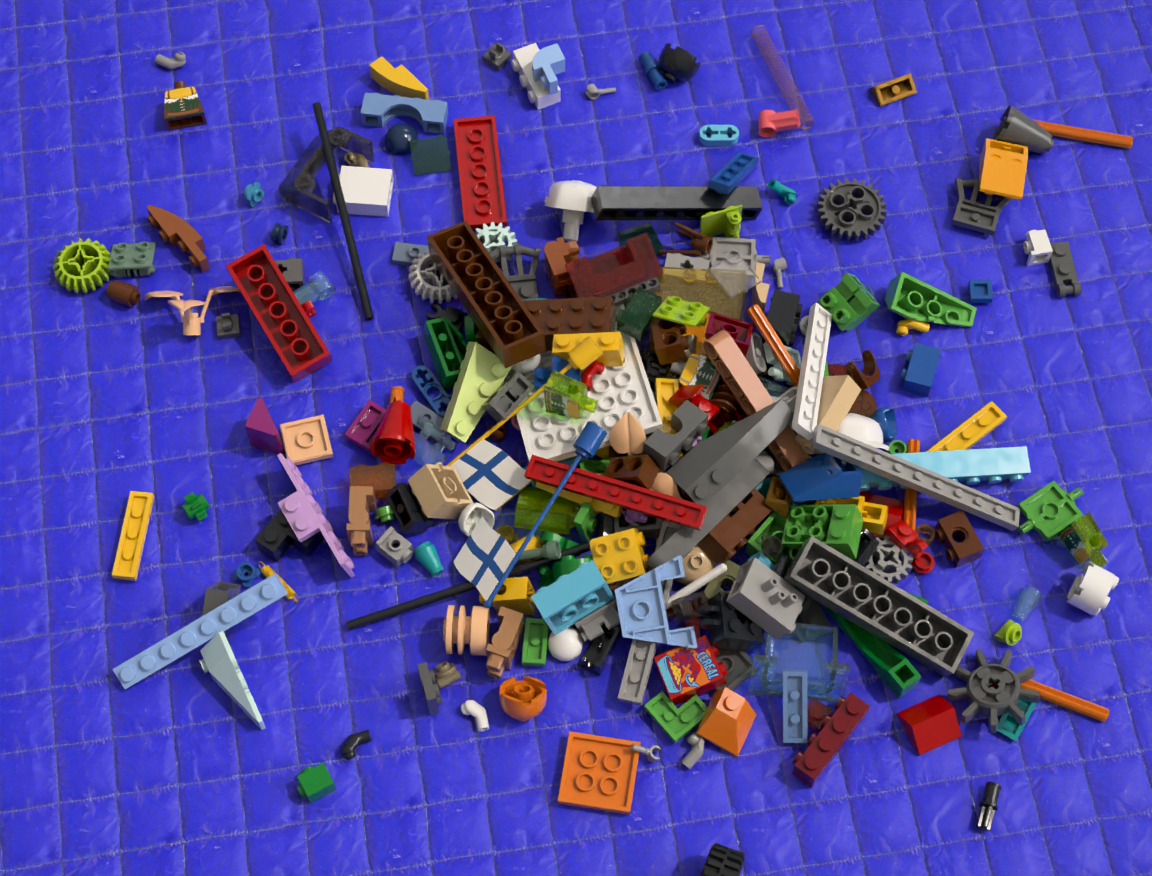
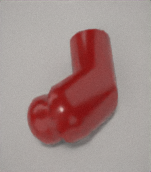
M594 361L582 372L581 382L587 385V392L592 390L595 373L601 375L604 371L603 363Z

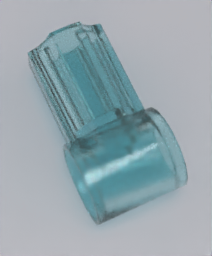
M319 271L308 279V283L293 293L302 306L308 301L314 303L319 299L326 300L335 293L336 288L324 272Z

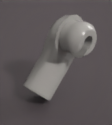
M177 52L175 57L170 59L158 54L155 58V63L169 70L176 69L185 65L186 55L183 52Z
M693 732L687 738L688 743L692 745L691 751L681 761L689 769L693 767L704 753L705 740L697 735L696 732Z

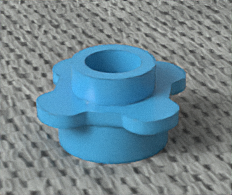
M258 182L249 184L244 190V198L250 202L249 205L251 207H255L265 194Z

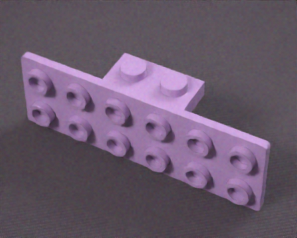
M279 453L277 456L297 491L278 502V505L300 542H303L321 531L339 564L353 578L355 574L352 569L355 568V565L343 550L344 546L339 538L335 536L331 524L322 514L323 510L313 498V493L307 483L303 481L301 472L294 465L290 457L285 459Z

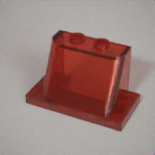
M647 232L626 240L625 245L590 259H587L585 256L565 264L577 298L605 297L663 274Z

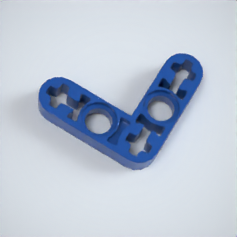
M415 367L412 371L413 384L431 410L444 418L445 411L441 412V408L445 407L447 409L453 393L449 395L446 393L428 367ZM418 375L425 376L428 384L425 385V382L422 378H418ZM431 389H436L440 392L435 398L429 397L427 393Z

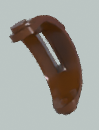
M865 350L862 353L863 373L860 372L854 362L846 364V374L862 390L869 388L880 379L879 368L870 350Z

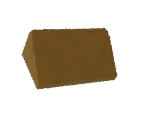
M911 73L870 88L879 107L917 93Z
M772 477L765 504L781 516L787 518L791 497L778 477Z

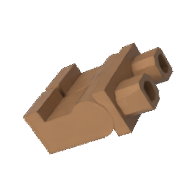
M350 486L348 513L350 523H347L346 531L355 556H367L368 545H373L374 539L370 523V512H376L377 508L373 486Z
M502 606L498 613L499 631L493 635L492 644L488 643L486 648L487 675L497 679H501L505 669L510 671L512 659L525 630L524 614Z

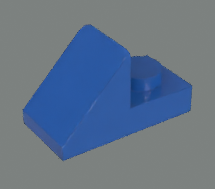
M553 356V366L535 368V392L553 378V371L559 373L570 364L569 361ZM572 367L562 375V388H564L565 384L563 376L577 380L576 386L580 384V368L575 370ZM555 382L545 390H555ZM567 383V384H566V385H567L566 387L568 388V386H570L569 388H571V386H573V385H571L572 383H570V385H568V383Z

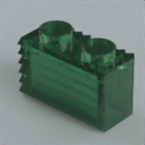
M638 287L635 293L630 292L625 303L627 306L624 310L620 309L616 315L617 330L641 341L651 325V319L655 318L653 313L661 305L662 297L641 287Z

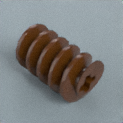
M720 379L719 386L716 387L710 402L720 408L716 416L730 419V414H736V407L740 406L724 379Z

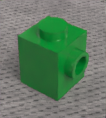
M324 762L315 767L309 766L303 769L301 774L297 776L300 784L296 785L302 799L307 797L310 804L336 791L335 784Z

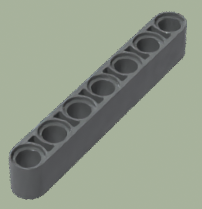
M754 458L703 505L707 506L708 511L701 531L681 526L645 563L653 570L677 556L682 555L683 560L770 472Z

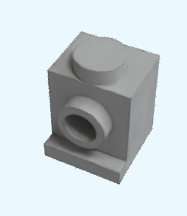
M392 526L376 542L377 551L398 568L402 563H407L413 555L412 543L397 533Z

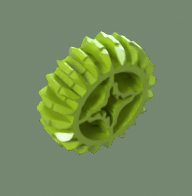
M88 237L83 242L79 238L76 243L71 240V245L69 246L63 244V251L57 250L58 257H54L55 264L53 265V270L60 285L66 287L69 292L74 289L77 294L81 290L87 294L88 289L95 291L96 286L103 287L102 281H109L108 275H110L111 270H108L109 261H111V255L103 244L100 245L97 240L92 242Z

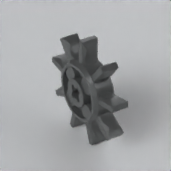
M981 649L976 650V663L979 667L973 672L961 666L957 667L953 675L967 682V687L947 689L948 701L968 699L970 705L961 714L964 724L980 712L989 716L988 725L991 733H996L997 716L1007 713L1022 726L1025 724V714L1017 707L1019 700L1039 703L1040 692L1020 688L1021 683L1035 677L1034 667L1030 666L1015 673L1009 668L1012 662L1011 650H1006L1000 664H988L985 655Z

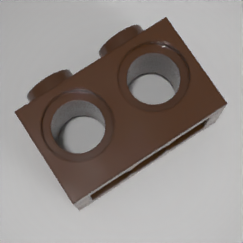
M658 317L651 319L654 346L660 365L687 359L686 350L689 349L687 337L683 336V334H687L686 326Z
M648 454L611 458L603 476L651 489L660 469Z

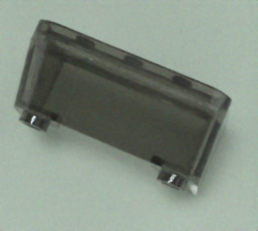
M342 127L328 131L332 151L339 147L348 152L364 155L368 162H374L372 141ZM318 134L280 184L279 192L284 201L330 223L332 216L329 201L312 194L316 188L314 177L326 162L320 134Z

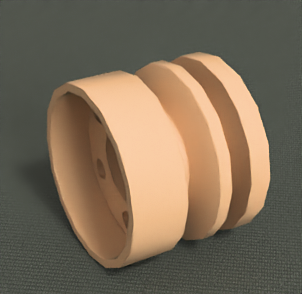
M448 605L443 626V641L446 646V654H453L454 644H457L458 655H462L465 644H469L471 655L487 656L490 608L473 606L471 616H466L465 605H460L459 616H456L455 605Z

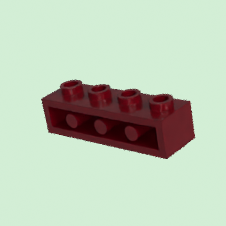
M851 692L847 698L842 696L834 707L837 711L833 716L829 714L820 725L823 729L819 734L814 733L807 742L809 746L804 753L800 751L792 762L795 764L792 774L810 788L814 786L868 714L870 706Z

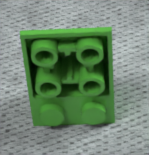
M856 504L789 505L781 544L782 546L799 550L803 541L813 536L848 558L856 559L863 526L862 515Z

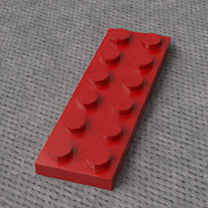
M495 115L453 119L463 220L468 222L472 230L476 228L483 229L484 223L489 227L491 222H494L495 226L502 223L503 227L507 226Z

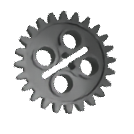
M845 178L844 183L838 179L836 186L830 183L829 188H824L823 194L819 196L817 204V216L820 217L819 223H825L824 230L832 229L831 236L838 233L839 239L846 236L847 241L854 237L857 242L859 236L866 240L868 233L874 236L875 230L879 231L881 224H884L887 213L885 209L886 202H883L884 196L878 195L879 189L872 190V183L865 186V180L857 183L856 178L853 179V182H849L848 178Z

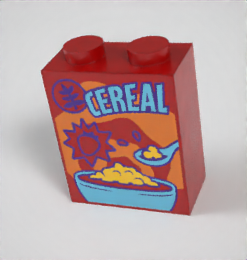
M706 635L696 639L698 648L679 646L654 657L666 690L674 705L685 702L695 695L699 696L716 687L727 684L724 677L728 675L723 661L719 663L716 657L719 654V650L717 647L712 646V641L710 642Z

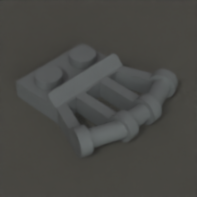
M955 178L954 187L957 193L958 204L952 225L993 236L1000 212L1012 199L998 195L1002 200L996 207L990 206L993 195H987L985 204L978 203L976 199L979 192V178L968 180ZM963 188H974L970 200L965 199Z
M520 243L509 247L499 245V248L489 252L493 260L500 257L502 273L522 301L537 299L538 291L535 272L541 248L536 247V249L522 246ZM521 254L533 257L529 274H524ZM506 255H515L517 275L509 276Z

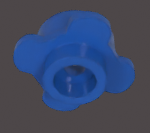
M244 561L233 573V579L235 581L239 580L243 583L244 587L249 588L252 586L255 578L260 577L261 572L258 568H254L250 562Z

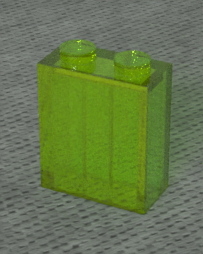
M526 486L522 489L516 504L514 527L532 529L553 496V493L535 487ZM558 496L537 530L569 534L571 526H575L573 520L579 511V503Z

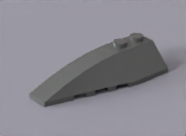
M780 399L709 438L698 442L665 473L672 477L679 491L688 501L704 505L793 421L794 412Z

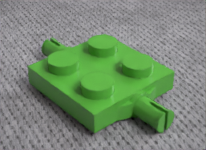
M1052 481L1019 503L1018 508H1020V512L1026 517L1027 521L1017 528L1018 531H1021L1020 534L1024 535L1033 528L1048 542L1070 523L1073 525L1082 519L1084 514L1077 508L1074 500L1084 494L1083 490H1080V487H1076L1070 493H1067L1055 481Z

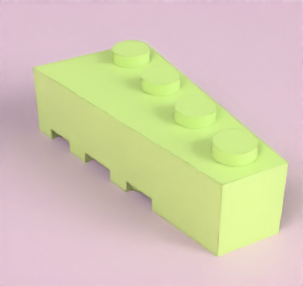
M468 342L464 360H462L461 370L453 388L452 398L448 403L440 428L442 432L463 443H466L485 412L481 406L499 388L512 366L505 368L495 354L477 342Z

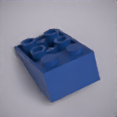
M823 453L779 474L778 479L793 502H805L808 500L826 501L828 499L859 497L863 472L854 464Z

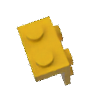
M638 528L590 540L589 544L594 563L607 584L644 575L649 572L648 568L650 567L645 563L649 556L644 554L642 547L645 545V539L642 531L639 532Z

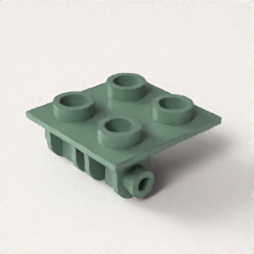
M143 241L132 244H114L110 256L111 261H109L108 270H111V276L127 277L128 273V277H131L132 269L134 270V275L138 276V268L140 276H151V273H155L153 259L156 242Z

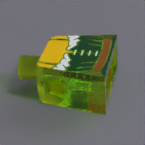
M552 371L544 386L546 412L577 420L581 418L584 410L591 413L596 412L598 400L588 397L586 384L559 372Z
M1090 512L1070 523L1058 534V537L1080 564L1088 559L1100 567L1108 563L1101 552L1108 546V542Z

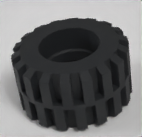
M715 843L709 851L701 876H740L745 860L744 853Z

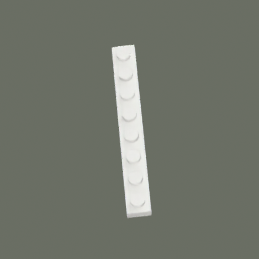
M817 302L810 307L792 429L807 440L813 438L814 428L817 426L832 314Z

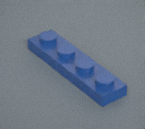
M739 151L710 179L708 188L714 189L720 194H729L757 166L759 158Z

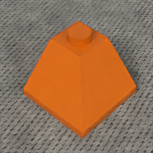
M724 687L714 692L696 734L733 756L738 757L757 714L744 697Z

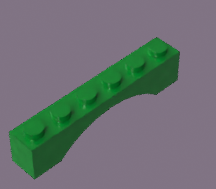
M822 605L899 699L918 685L922 676L906 657L898 653L885 641Z

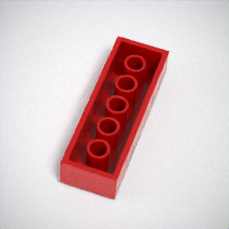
M265 244L226 265L230 276L294 383L333 361L330 352Z

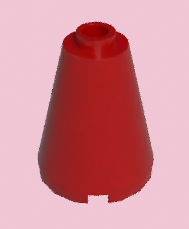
M401 400L389 404L370 444L371 454L374 457L375 454L381 457L380 461L383 463L402 465L406 464V460L410 458L413 460L416 447L411 407Z

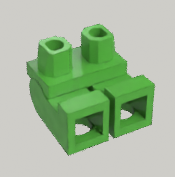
M846 273L841 278L842 281L825 293L818 301L824 309L832 314V320L841 331H850L856 328L881 306L870 292L866 291L867 289L855 275Z

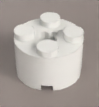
M1087 561L1081 569L1084 571V574L1082 573L1079 577L1075 578L1069 590L1067 603L1092 616H1097L1101 609L1104 610L1110 601V597L1107 595L1110 589L1113 590L1116 587L1119 578L1102 567Z

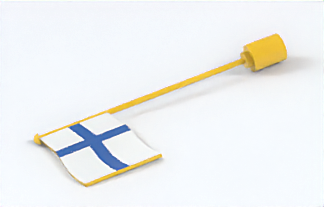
M588 336L568 353L570 358L567 360L570 364L557 374L563 375L572 367L575 370L580 368L583 371L604 352L595 340ZM551 378L517 406L506 420L498 422L446 465L454 467L466 490L480 503L490 509L497 511L533 480L526 479L524 476L525 469L503 450L485 439L542 393L544 389L553 384L554 378Z

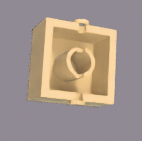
M441 462L435 465L425 464L408 479L412 493L417 497L422 506V512L427 518L456 520L460 516L461 511L467 505L473 503L456 469L451 466H442Z

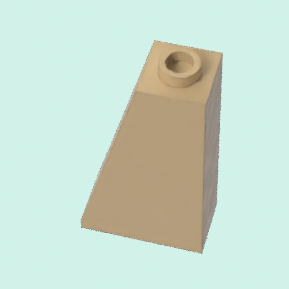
M849 375L823 377L817 425L820 424L838 431L841 421L845 419L861 391L860 387ZM797 433L796 441L806 453H825L811 447L812 439L807 440Z

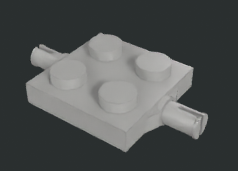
M713 237V246L710 253H702L701 255L702 258L710 260L712 279L716 276L719 279L754 281L756 263L770 265V255L757 254L755 248L756 239Z

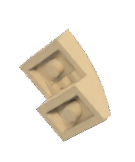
M757 262L752 288V306L755 304L759 305L762 312L765 313L770 284L762 283L765 264Z

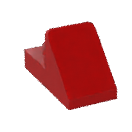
M703 384L681 386L668 401L679 408L688 400L709 415L707 425L718 414L720 409L701 396L705 387Z

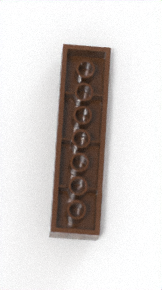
M467 221L426 236L431 258L505 368L546 351L544 332Z

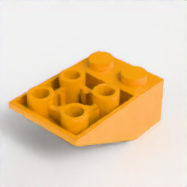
M986 138L979 160V191L988 195L996 194L1005 196L1008 199L1016 198L1022 200L1028 161V147Z

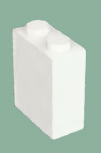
M341 166V172L338 175L348 214L388 217L394 183L392 169ZM333 194V204L337 206L335 194Z

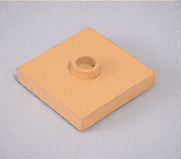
M324 414L279 424L287 458L290 457L294 465L297 466L333 457Z

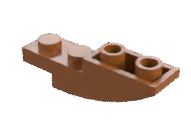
M152 205L146 207L149 214L147 216L148 222L153 228L157 227L159 229L158 234L164 242L168 241L172 248L178 245L183 253L187 252L191 264L195 268L199 267L203 273L210 269L208 259L202 252L206 250L203 238L192 226L167 210Z

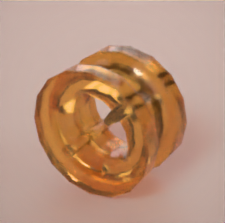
M928 524L917 526L915 532L919 536L921 532L929 534L927 539L925 537H918L917 540L921 539L930 546L935 537L934 528Z

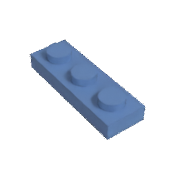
M783 670V743H807L808 670Z

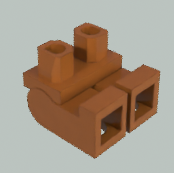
M563 237L556 238V241L548 242L544 247L545 273L555 298L562 296L561 291H566L569 284L575 285L574 267L580 266L578 257L580 251L576 240L564 242Z

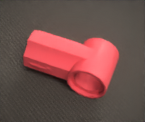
M797 109L778 113L773 110H763L758 114V134L765 138L775 136L778 131L800 127V117Z

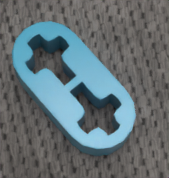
M705 125L699 132V141L705 146H733L738 142L739 130L734 125ZM706 133H710L711 138H707ZM727 133H731L732 138H728Z

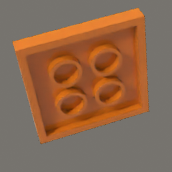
M569 731L558 804L630 815L639 752L631 750L630 747L631 744L640 746L641 742Z

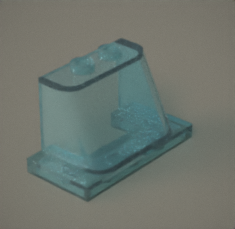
M795 623L796 627L793 632L779 639H775L768 632H765L764 655L753 654L748 693L783 696V670H808V699L838 702L842 696H845L849 664L837 663L838 627Z

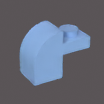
M558 43L542 48L535 54L533 58L534 82L540 80L542 87L547 88L550 95L558 93V80L555 75L565 72V57Z

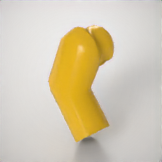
M912 319L901 320L896 325V333L905 336L908 334V330L915 329L926 334L930 324Z

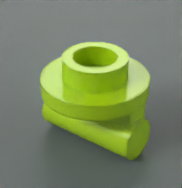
M1008 619L994 635V638L998 642H1004L1011 646L1015 645L1022 637V628L1020 624Z

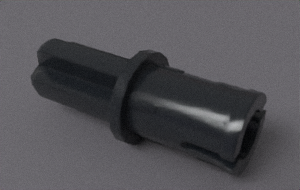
M995 782L986 783L983 800L979 802V807L981 808L976 827L981 831H989L991 829L994 813L998 811L997 801L1002 787Z

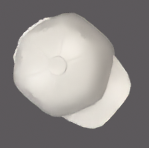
M576 180L559 181L550 186L549 196H546V200H544L545 206L563 209L562 222H565L563 239L565 241H578L580 224H583L584 211L594 213L591 197L597 188L596 186Z
M848 413L845 419L841 421L837 432L875 448L889 451V446L883 444V433L879 423L875 420L859 414Z

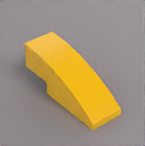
M381 56L369 65L371 78L390 92L401 97H418L429 100L428 89L402 64L394 68Z
M864 496L851 497L849 499H828L826 501L816 500L815 505L856 504L863 518L862 530L866 528L871 533L883 535L888 518V506L865 502Z

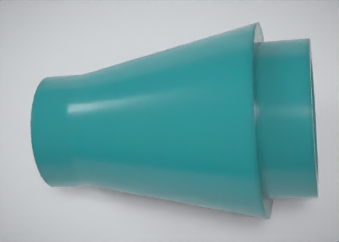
M430 541L424 542L414 549L415 558L428 570L432 577L444 571L435 545H431Z

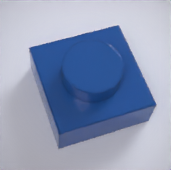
M969 280V302L992 303L991 280Z

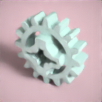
M491 222L489 227L484 223L482 230L476 228V235L488 253L499 248V245H505L506 240L508 242L507 247L517 244L515 232L510 233L509 226L504 229L502 223L495 226L494 222ZM506 255V259L511 261L512 255ZM500 257L494 259L496 264L500 262Z

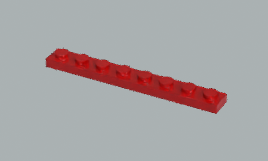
M532 455L524 476L526 479L558 488L571 466ZM579 468L574 469L562 490L701 531L708 511L707 506Z

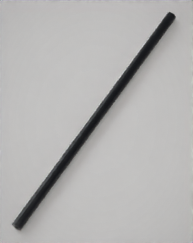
M316 102L312 106L365 320L369 321L374 319L321 103Z
M590 541L561 550V557L567 555L576 556L591 551ZM540 557L516 565L507 578L561 561V559L549 560V558ZM468 581L347 621V626L350 631L476 589V586Z

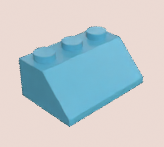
M593 560L580 564L575 571L560 576L556 582L548 587L545 586L538 589L536 594L531 596L554 635L559 634L576 622L616 600Z

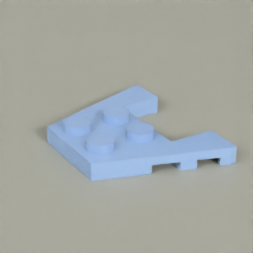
M682 555L615 589L623 637L698 648L694 626L669 630L661 581L685 577Z

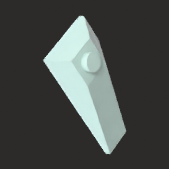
M223 631L218 632L200 650L203 659L199 660L203 671L204 673L210 672L212 679L263 730L266 728L227 638Z

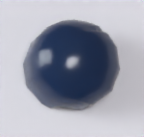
M407 124L393 125L388 130L384 141L386 149L393 155L397 153L407 155L416 148L418 143L416 130Z

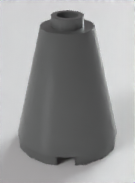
M1011 105L1006 108L1001 116V123L999 127H996L992 137L993 140L1027 146L1029 152L1044 154L1045 151L1049 152L1054 143L1052 135Z

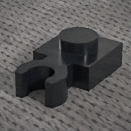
M438 304L431 305L432 310L437 313L434 315L427 313V320L447 316L459 332L462 331L465 325V316H468V313L447 306L444 311Z

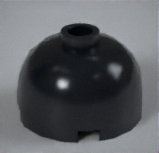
M665 44L659 56V66L665 73L664 78L673 83L675 80L683 82L693 78L701 66L700 62L695 63L697 58L678 46L674 50L670 48L672 44Z

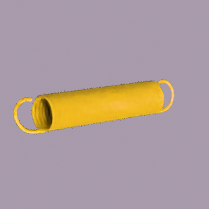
M261 562L264 565L261 568V573L266 578L276 573L269 565L265 566ZM276 573L287 591L285 597L292 599L296 592Z

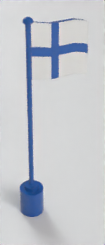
M587 422L573 444V447L576 449L575 453L578 456L517 553L506 539L490 527L482 515L453 562L460 574L476 586L485 599V607H492L491 602L581 458H593L607 436V432L600 426Z

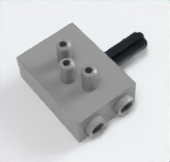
M783 554L778 556L773 570L756 557L743 564L726 600L775 639L793 632L796 627V618L803 609L802 603L805 595L784 580L791 560L790 556Z

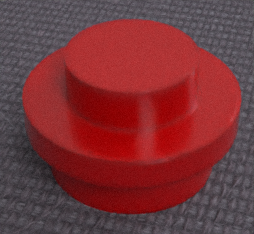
M923 552L921 557L917 559L913 557L911 565L915 572L928 574L933 570L935 561L931 554Z

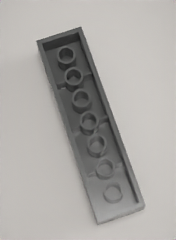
M813 536L803 541L784 577L785 581L800 592L943 677L955 673L974 635L973 631Z

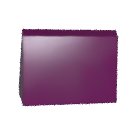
M262 397L257 399L245 425L250 444L253 447L275 454H285L277 428Z

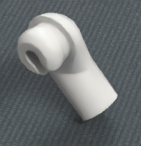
M467 700L466 703L461 705V712L464 715L471 714L476 718L479 732L489 730L487 713L484 707L474 700Z

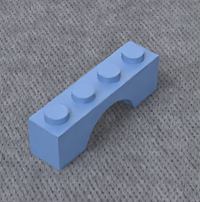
M365 93L361 109L362 125L384 127L392 118L408 116L416 119L422 125L424 132L445 135L448 103L441 100H426L418 97L409 98L399 95Z

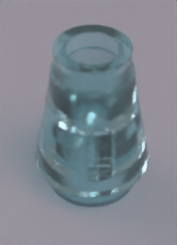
M1025 585L1024 588L1020 589L1012 615L1021 621H1025L1042 601V593L1033 586Z

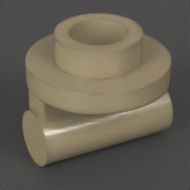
M445 661L435 667L434 675L440 689L461 678L454 663Z

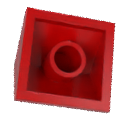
M939 694L896 714L918 756L962 737L955 708Z

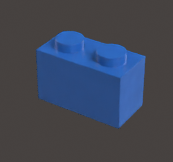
M915 342L913 350H908L905 360L906 363H909L908 369L903 368L900 381L904 382L903 391L928 397L941 349Z

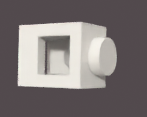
M1046 230L1028 231L1025 234L1026 241L1023 243L1024 252L1029 255L1027 265L1048 263L1053 250Z

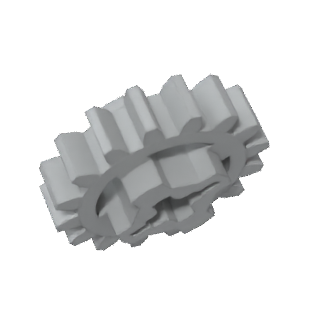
M886 535L883 541L876 537L879 545L866 563L867 566L865 568L890 583L894 580L896 584H899L901 578L906 579L908 576L907 572H911L912 565L910 564L913 562V557L909 556L910 552L907 549L900 550L892 541H889Z

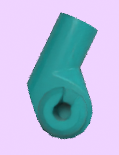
M775 179L769 181L768 188L784 198L786 204L791 205L796 202L797 193L795 190L782 185Z

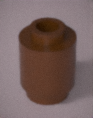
M120 280L110 281L106 289V296L111 301L128 307L137 304L141 297L137 286Z

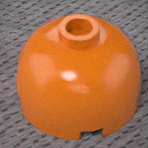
M524 676V680L516 681V677L507 679L500 685V705L504 712L519 721L532 719L538 716L546 706V685L543 681L529 676Z

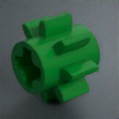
M191 492L183 497L185 504L181 505L190 520L196 518L198 521H201L208 516L206 510L210 508V505L202 494L196 496V494Z

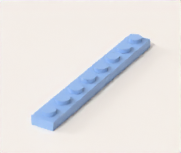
M276 573L116 666L113 671L124 689H127L212 639L218 632H224L287 594V591Z

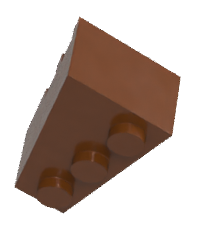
M754 488L697 546L717 565L723 559L729 561L737 552L734 548L739 551L747 543L746 537L750 539L758 530L757 526L773 509L765 504L766 498Z

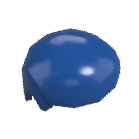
M881 407L875 410L871 419L879 423L883 433V441L895 439L897 437V426L894 408Z

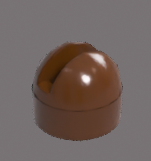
M497 423L492 424L489 430ZM502 425L498 430L494 431L489 436L490 439L494 442L504 441L507 436L505 426Z

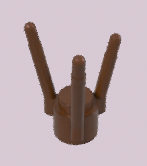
M674 222V226L680 228L678 230L679 234L692 239L691 247L694 250H659V254L680 253L682 255L701 257L702 253L709 254L711 251L713 238L705 236V234L678 222Z

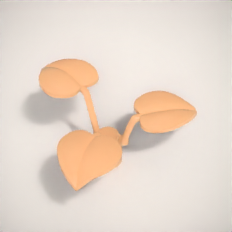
M231 286L210 288L205 302L180 300V296H183V293L176 291H153L145 294V300L151 297H170L175 299L169 300L168 303L179 309L181 322H183V335H201V323H204V317L211 297L221 292L240 291L237 287ZM204 305L200 317H198V313L191 312V307Z
M627 412L610 430L609 441L616 452L620 454L628 452V456H636L634 454L643 452L646 435L639 421L630 412ZM659 472L650 490L682 499L678 486L672 477L666 473Z

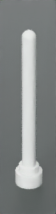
M724 563L719 564L671 595L666 610L726 572L727 565Z

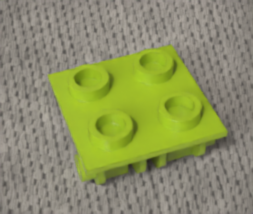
M729 206L721 211L706 213L701 216L699 232L708 237L725 233L726 238H739L743 206Z
M668 296L653 313V316L695 328L696 326H705L707 318L704 316L710 310V307L703 306L699 302H688L677 296Z

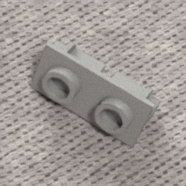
M616 600L575 623L584 641H592L603 634L604 631L601 628L603 624L606 625L608 630L620 624Z

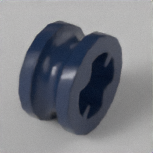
M276 223L271 232V241L275 242L278 240L280 244H283L288 235V226H281L280 223Z

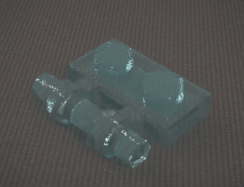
M422 417L419 418L416 425L422 430L420 434L414 431L416 447L414 460L421 466L425 464L435 465L438 462L444 464L448 457L442 453L443 449L446 447L451 451L455 448L456 443L451 440V436L447 433H442L436 429L434 423L426 421ZM430 435L437 440L435 446L427 441Z

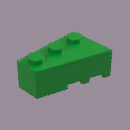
M447 316L425 321L423 336L444 390L454 388L468 344L463 340V335Z

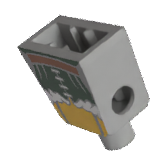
M690 354L687 363L682 361L673 362L670 369L671 372L680 375V387L686 385H705L701 396L709 401L712 400V395L715 393L716 387L719 386L720 379H722L710 358L698 354Z

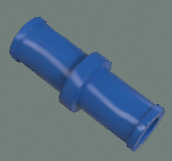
M649 51L643 52L639 56V61H641L645 68L646 76L651 79L655 89H664L667 86V81L661 73L659 64L655 63Z

